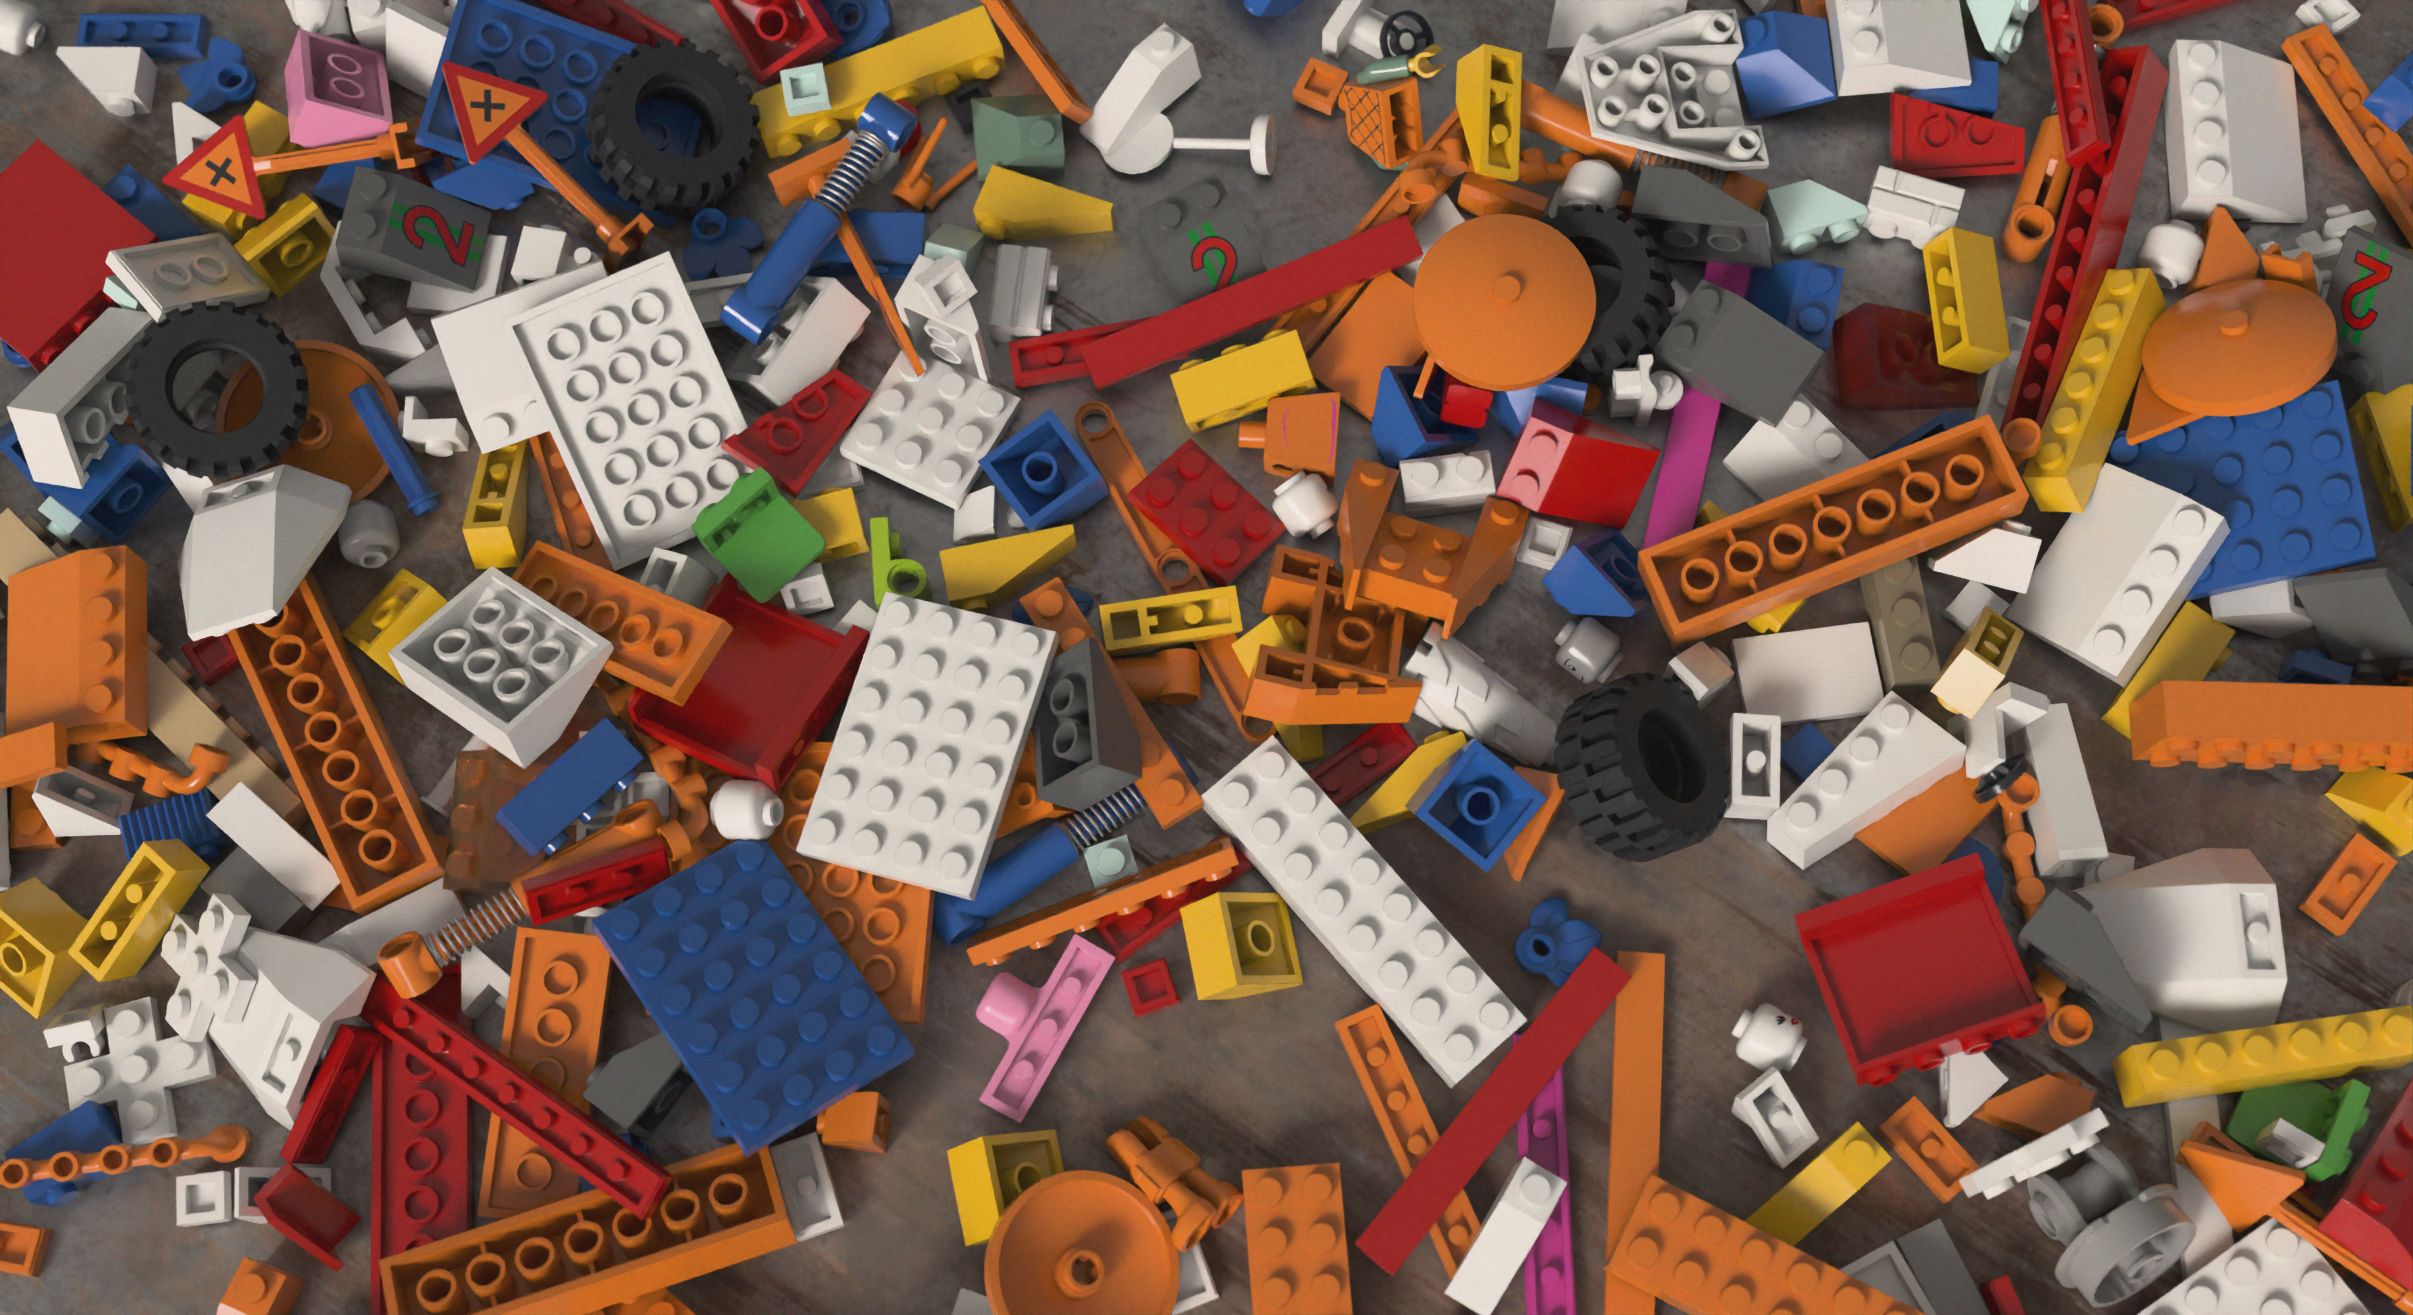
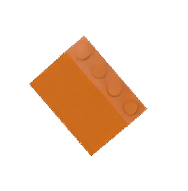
M126 545L79 550L8 577L6 736L51 722L66 725L67 745L147 735V563Z

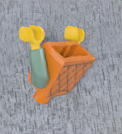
M1438 45L1428 46L1415 58H1409V55L1405 54L1381 58L1371 62L1359 70L1357 79L1345 83L1343 90L1338 96V106L1346 113L1350 141L1367 153L1381 169L1403 171L1412 157L1424 146L1417 78L1411 75L1413 71H1416L1423 78H1430L1445 67V64L1434 66L1427 59V57L1434 56L1442 50Z

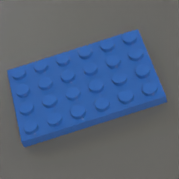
M457 0L414 143L469 161L442 71L443 62L449 61L546 92L548 94L547 102L521 124V127L600 206L634 218L642 212L653 224L669 230L673 228L676 221L675 216H664L662 214L663 208L654 207L650 213L639 208L641 202L637 199L630 197L628 201H625L616 193L620 187L614 182L610 184L605 183L599 175L603 167L602 163H593L588 151L592 141L586 139L585 125L589 119L587 112L595 92L606 71L611 69L614 61L623 53L630 55L633 47L639 44L517 0ZM653 99L645 101L636 107L635 115L639 129L652 146L672 157L693 158L702 125V120L694 111L679 102L668 99ZM507 140L501 141L477 163L478 165L559 192Z
M2338 380L2314 385L2297 398L2269 410L2239 416H2205L2132 446L2127 443V430L2115 433L2103 466L2105 463H2109L2178 492L2222 515L2229 526L2230 533L2184 601L2378 561L2342 391ZM2065 512L2066 521L2072 512Z
M739 839L592 919V929L746 1157L912 1058L914 1055L912 1044L765 839L762 841Z

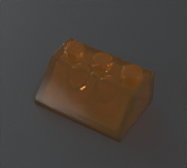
M496 749L458 751L442 889L477 898H492L493 895L501 897V891L505 894L509 892L508 887L511 886L509 880L558 853V849H556L549 856L544 850H541L532 858L494 816L506 803L560 756L541 754L527 768L523 769Z

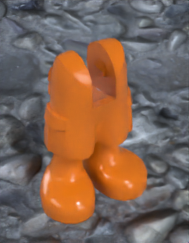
M1141 1115L1128 1123L1127 1130L1118 1129L1105 1142L1110 1154L1129 1174V1178L1134 1186H1137L1154 1204L1160 1205L1167 1201L1177 1215V1223L1172 1232V1242L1182 1253L1192 1249L1206 1234L1211 1225L1217 1229L1225 1224L1242 1204L1244 1195L1238 1188L1231 1183L1219 1181L1200 1168L1202 1158L1185 1146L1183 1142L1172 1138L1170 1133L1155 1120L1152 1121Z

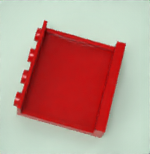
M39 139L0 174V338L23 356L41 374L102 313L112 305H118L117 302L103 292L106 277L116 275L105 263L109 251L158 243L160 240L152 231Z
M727 572L719 584L716 583L709 589L705 602L700 609L724 619L734 629L684 706H679L638 686L631 693L627 706L636 731L742 780L761 781L770 788L774 795H778L852 689L870 634L869 631L853 624L848 633L843 635L768 601L765 603L757 602L748 592L739 589L737 580Z
M1978 853L1793 915L1796 932L1858 1086L1869 1083L1871 1087L1888 1084L1898 1078L1897 1073L1914 1067L1918 1071L1933 1069L1943 1064L1945 1057L1962 1051L1965 1055L1981 1053L1993 1045L1992 1041L2011 1035L2012 1039H2022L2031 1036L2040 1030L2039 1025L2046 1022V1006L2044 1002L2039 1003L1986 884L1985 868Z

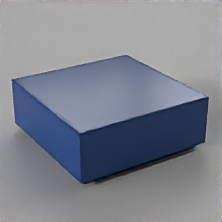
M1808 722L1780 747V763L1802 784L1835 748Z

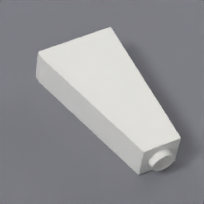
M2047 699L2048 713L2011 734L2014 756L2024 753L2031 760V764L2025 773L2031 775L2037 781L2040 790L2038 800L2028 810L2023 812L2026 831L2035 842L2034 852L2030 856L2035 878L2039 880L2079 878L2108 857V850L2067 703L2051 704L2050 699Z

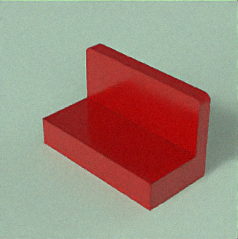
M287 1161L253 1197V1200L272 1227L338 1272L344 1263L334 1247L361 1220V1217L355 1209Z

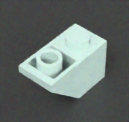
M1966 0L1985 49L1998 62L2007 64L2011 52L2014 53L2018 49L2023 38V25L2029 12L2035 10L2040 0Z
M1809 179L1768 190L1760 209L1761 214L1767 217L1770 238L1777 256L1792 252L1794 255L1804 254L1814 249L1818 244L1832 240L1835 243L1849 241L1860 233L1868 215L1865 205Z

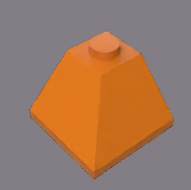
M1515 766L1513 771L1548 798L1503 853L1511 878L1521 882L1563 801L1565 791L1559 788L1558 774Z

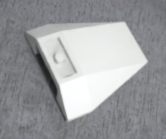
M1695 10L1579 53L1576 61L1591 136L1724 171L1767 169L1770 164L1761 125H1744L1732 70V64L1744 48L1736 10Z
M283 464L203 489L177 561L187 631L192 641L209 636H222L232 629L252 623H265L274 616H278L345 519L352 495L349 486Z
M2202 848L2073 890L2094 906L2091 913L2100 920L2150 1013L2210 1034L2275 1025L2287 983L2277 889L2275 882L2250 849Z
M247 926L235 959L257 982L241 1023H223L214 1013L207 1033L266 1113L291 1131L310 1091L311 1086L307 1083L333 1021L360 1015L377 974L341 949Z

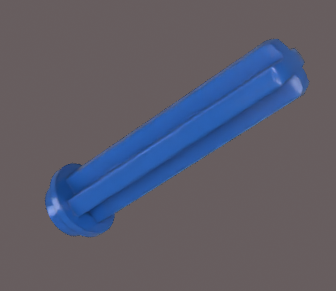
M369 383L353 389L349 393V399L408 501L407 511H413L418 518L440 507L437 499L440 497L439 492L432 491L374 386Z

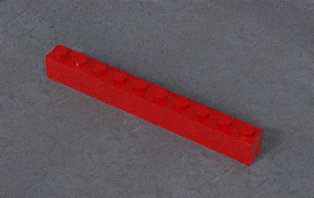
M2149 45L2107 49L2100 73V81L2112 147L2079 168L2073 169L2001 424V434H2003V430L2009 422L2018 418L2031 419L2042 430L2107 270L2116 269L2169 73Z

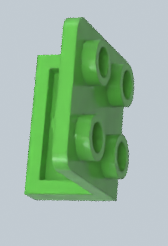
M761 466L752 473H745L740 476L732 485L731 492L718 503H711L706 506L697 516L696 522L691 526L701 544L760 603L770 600L826 549L824 538L780 494L773 478Z
M2351 1079L2333 1091L2315 1081L2241 1091L2225 1128V1135L2240 1147L2270 1163L2292 1168L2258 1148L2255 1144L2261 1129L2279 1118L2285 1120L2325 1144L2319 1159L2300 1169V1171L2306 1173L2305 1182L2315 1185L2334 1174L2340 1175L2348 1166L2353 1154V1149L2348 1147L2352 1135L2363 1127L2369 1116L2370 1107L2366 1106L2365 1103L2371 1088L2355 1079Z

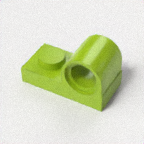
M888 516L870 518L874 600L878 612L885 592L930 602L932 588L925 569L920 563L912 559H896L903 558L901 532L893 531ZM912 579L919 582L917 588L912 592L901 593L898 591L900 584L906 580Z

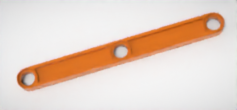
M1089 401L1081 405L1074 417L1077 435L1093 465L1102 475L1110 491L1111 498L1164 595L1210 589L1197 564L1127 500L1129 491L1147 476V473L1112 410L1101 401ZM1094 413L1103 415L1107 419V425L1102 431L1090 433L1082 427L1083 421L1088 415ZM1179 560L1184 562L1189 569L1186 577L1179 581L1167 579L1163 575V569L1170 561ZM1235 633L1191 643L1194 650L1198 651L1201 663L1245 741L1253 746H1260L1272 735L1277 738L1279 732L1274 723L1270 731L1263 735L1253 734L1246 726L1250 716L1243 715L1249 677L1231 646L1238 640Z

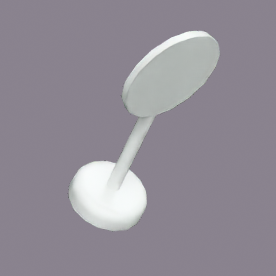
M1159 112L1110 156L1101 150L1100 153L1106 164L1116 171L1136 174L1147 172L1159 166L1170 155L1172 148L1250 150L1251 165L1254 171L1261 175H1272L1277 155L1276 121L1272 114L1258 115L1253 121L1250 139L1174 138L1173 126L1168 118Z

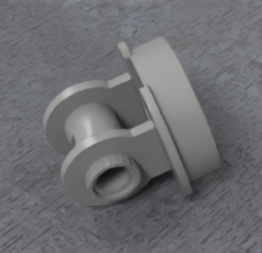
M2098 1142L2079 1152L2082 1166L2075 1170L2071 1176H2065L2056 1182L2050 1176L2041 1172L2028 1178L2027 1187L2031 1197L2029 1207L2040 1228L2051 1239L2060 1240L2068 1247L2057 1263L2055 1269L2056 1279L2066 1288L2077 1287L2092 1306L2105 1307L2135 1294L2168 1270L2192 1243L2196 1234V1225L2181 1209L2183 1196L2174 1185H2156L2141 1193L2138 1178L2125 1158ZM2110 1209L2114 1210L2107 1216L2099 1218L2089 1226L2087 1225V1223L2106 1213Z

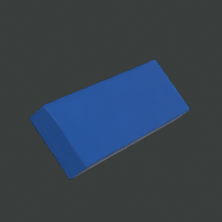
M81 13L76 47H141L149 58H205L210 21L205 14Z

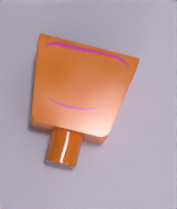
M1330 392L1269 399L1266 422L1240 420L1238 446L1264 449V471L1268 474L1290 479L1303 470L1306 476L1313 473L1318 474L1329 488H1334L1341 393Z

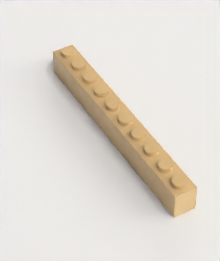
M9 508L0 514V579L7 586L10 575L71 554L58 542L51 546L44 539L49 533L48 530L32 515L28 513L22 519ZM147 631V727L192 773L195 771L196 766L189 763L188 760L194 743L209 744L231 753L232 756L226 772H215L206 787L221 801L240 781H243L298 831L311 817L292 775L285 780L276 771L281 765L277 758L262 745L255 750L246 741L252 734L232 715L225 720L216 711L222 704L203 686L196 691L187 682L193 675L174 657L166 661L158 653L164 646Z

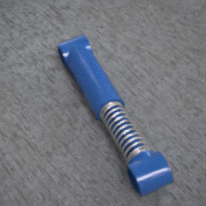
M881 92L876 93L859 118L857 129L860 133H858V137H855V143L850 144L851 149H846V155L841 157L842 161L837 162L838 168H833V174L828 175L829 180H824V186L819 188L820 193H815L816 199H805L746 284L739 286L730 296L721 312L720 322L757 346L766 341L776 327L782 314V309L842 224L838 219L842 218L840 212H846L845 205H851L849 199H855L853 193H859L858 187H864L862 181H868L867 174H873L871 168H877L875 162H881V157L885 156L887 152H898L907 142L917 123V115Z
M1173 741L1166 742V745L1195 787L1199 782L1198 776ZM1132 783L1094 804V806H1090L1087 810L1081 811L1080 815L1074 813L1073 820L1066 818L1067 824L1061 822L1057 824L1054 820L986 865L974 901L937 891L935 893L933 927L946 947L950 948L964 942L969 936L976 934L988 919L1079 860L1078 849L1083 851V845L1091 846L1090 841L1092 839L1097 842L1098 835L1104 837L1105 834L1103 832L1107 830L1111 833L1110 827L1113 825L1115 828H1118V822L1125 823L1124 818L1127 816L1129 819H1132L1131 814L1133 812L1139 814L1138 809L1141 807L1145 810V804L1147 805L1135 784Z

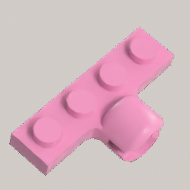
M1074 934L1047 982L1041 988L1032 987L1008 972L1000 973L993 979L977 1007L976 1017L980 1023L1004 1036L1008 1041V1048L981 1094L980 1102L1021 1124L1116 957Z

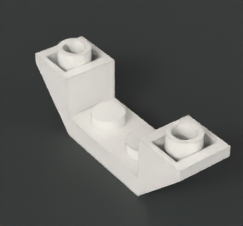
M339 221L319 277L358 343L374 362L402 367L435 345L423 327L416 331L406 317L384 329L373 311L365 314L360 304L367 300L356 282L372 273L341 267L335 244L341 221Z

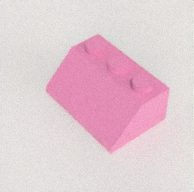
M299 29L284 70L290 142L297 143L306 149L365 141L376 137L377 134L390 131L388 125L393 124L384 53Z

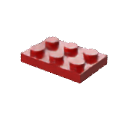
M1191 438L1131 489L1127 500L1220 587L1229 586L1274 545L1287 529L1281 521Z

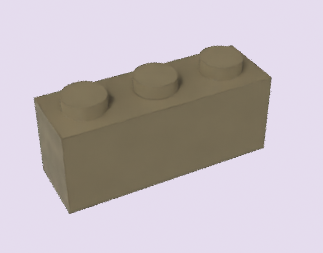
M1916 555L1859 577L1884 697L1891 690L1900 697L1930 693L1941 672Z

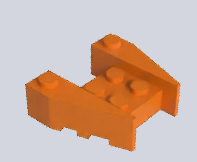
M1356 458L1345 485L1337 521V534L1340 536L1341 543L1339 552L1340 565H1343L1344 575L1342 587L1345 609L1352 611L1357 595L1443 620L1445 623L1441 638L1448 640L1465 623L1467 615L1477 605L1482 606L1490 597L1491 591L1498 584L1502 585L1510 577L1530 509L1510 501L1487 496L1473 537L1464 535L1451 529H1444L1407 516L1390 513L1400 470L1377 462Z
M1277 544L1265 581L1260 613L1267 615H1294L1301 623H1305L1302 653L1260 644L1248 681L1243 715L1286 725L1408 723L1423 682L1398 676L1401 646L1411 649L1416 648L1429 616L1357 595L1352 611L1346 610L1342 587L1344 575L1343 572L1334 568L1335 561L1321 554Z

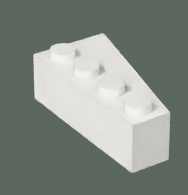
M109 307L7 406L34 481L83 489L90 477L87 471H85L92 458H102L109 447V444L104 439L114 424L122 425L129 415L124 398L126 387L123 382L125 368H129L131 361L129 354L134 344H140L145 337L143 331L152 322L157 325L159 324L148 312Z
M1891 690L1767 820V842L1804 870L1853 839L1854 834L1888 815L1893 809L1912 797L1918 796L1945 776L1951 775L1962 768L1967 746Z

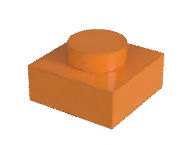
M1310 57L1292 91V100L1331 116L1338 103L1340 92L1343 90L1345 83L1349 82V72Z

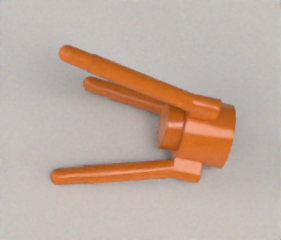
M942 117L929 139L925 135L919 138L901 177L890 193L892 198L905 209H911L919 213L924 206L932 211L942 197L977 170L975 158L933 192L931 187L935 182L922 170L948 124L946 117Z

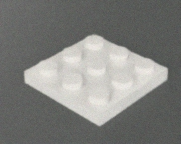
M901 350L840 445V454L853 462L953 509L959 510L966 495L969 494L983 471L978 461L997 448L1021 408V398L915 350L925 370L924 374L917 377Z

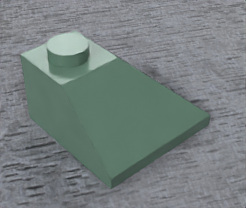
M1047 94L971 99L978 181L986 180L992 165L1029 177L1064 175L1065 149L1061 113Z

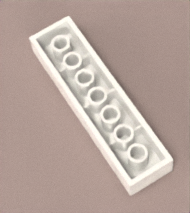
M1273 735L1201 795L1204 803L1202 808L1224 833L1230 836L1232 842L1373 1002L1379 1004L1381 1011L1450 1089L1527 1021L1524 1015Z

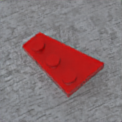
M1890 91L1889 168L1928 179L2024 173V128Z
M835 368L793 395L790 401L772 413L767 412L755 420V424L738 435L735 433L724 440L721 449L754 471L761 466L773 478L777 487L796 499L867 405L873 393Z

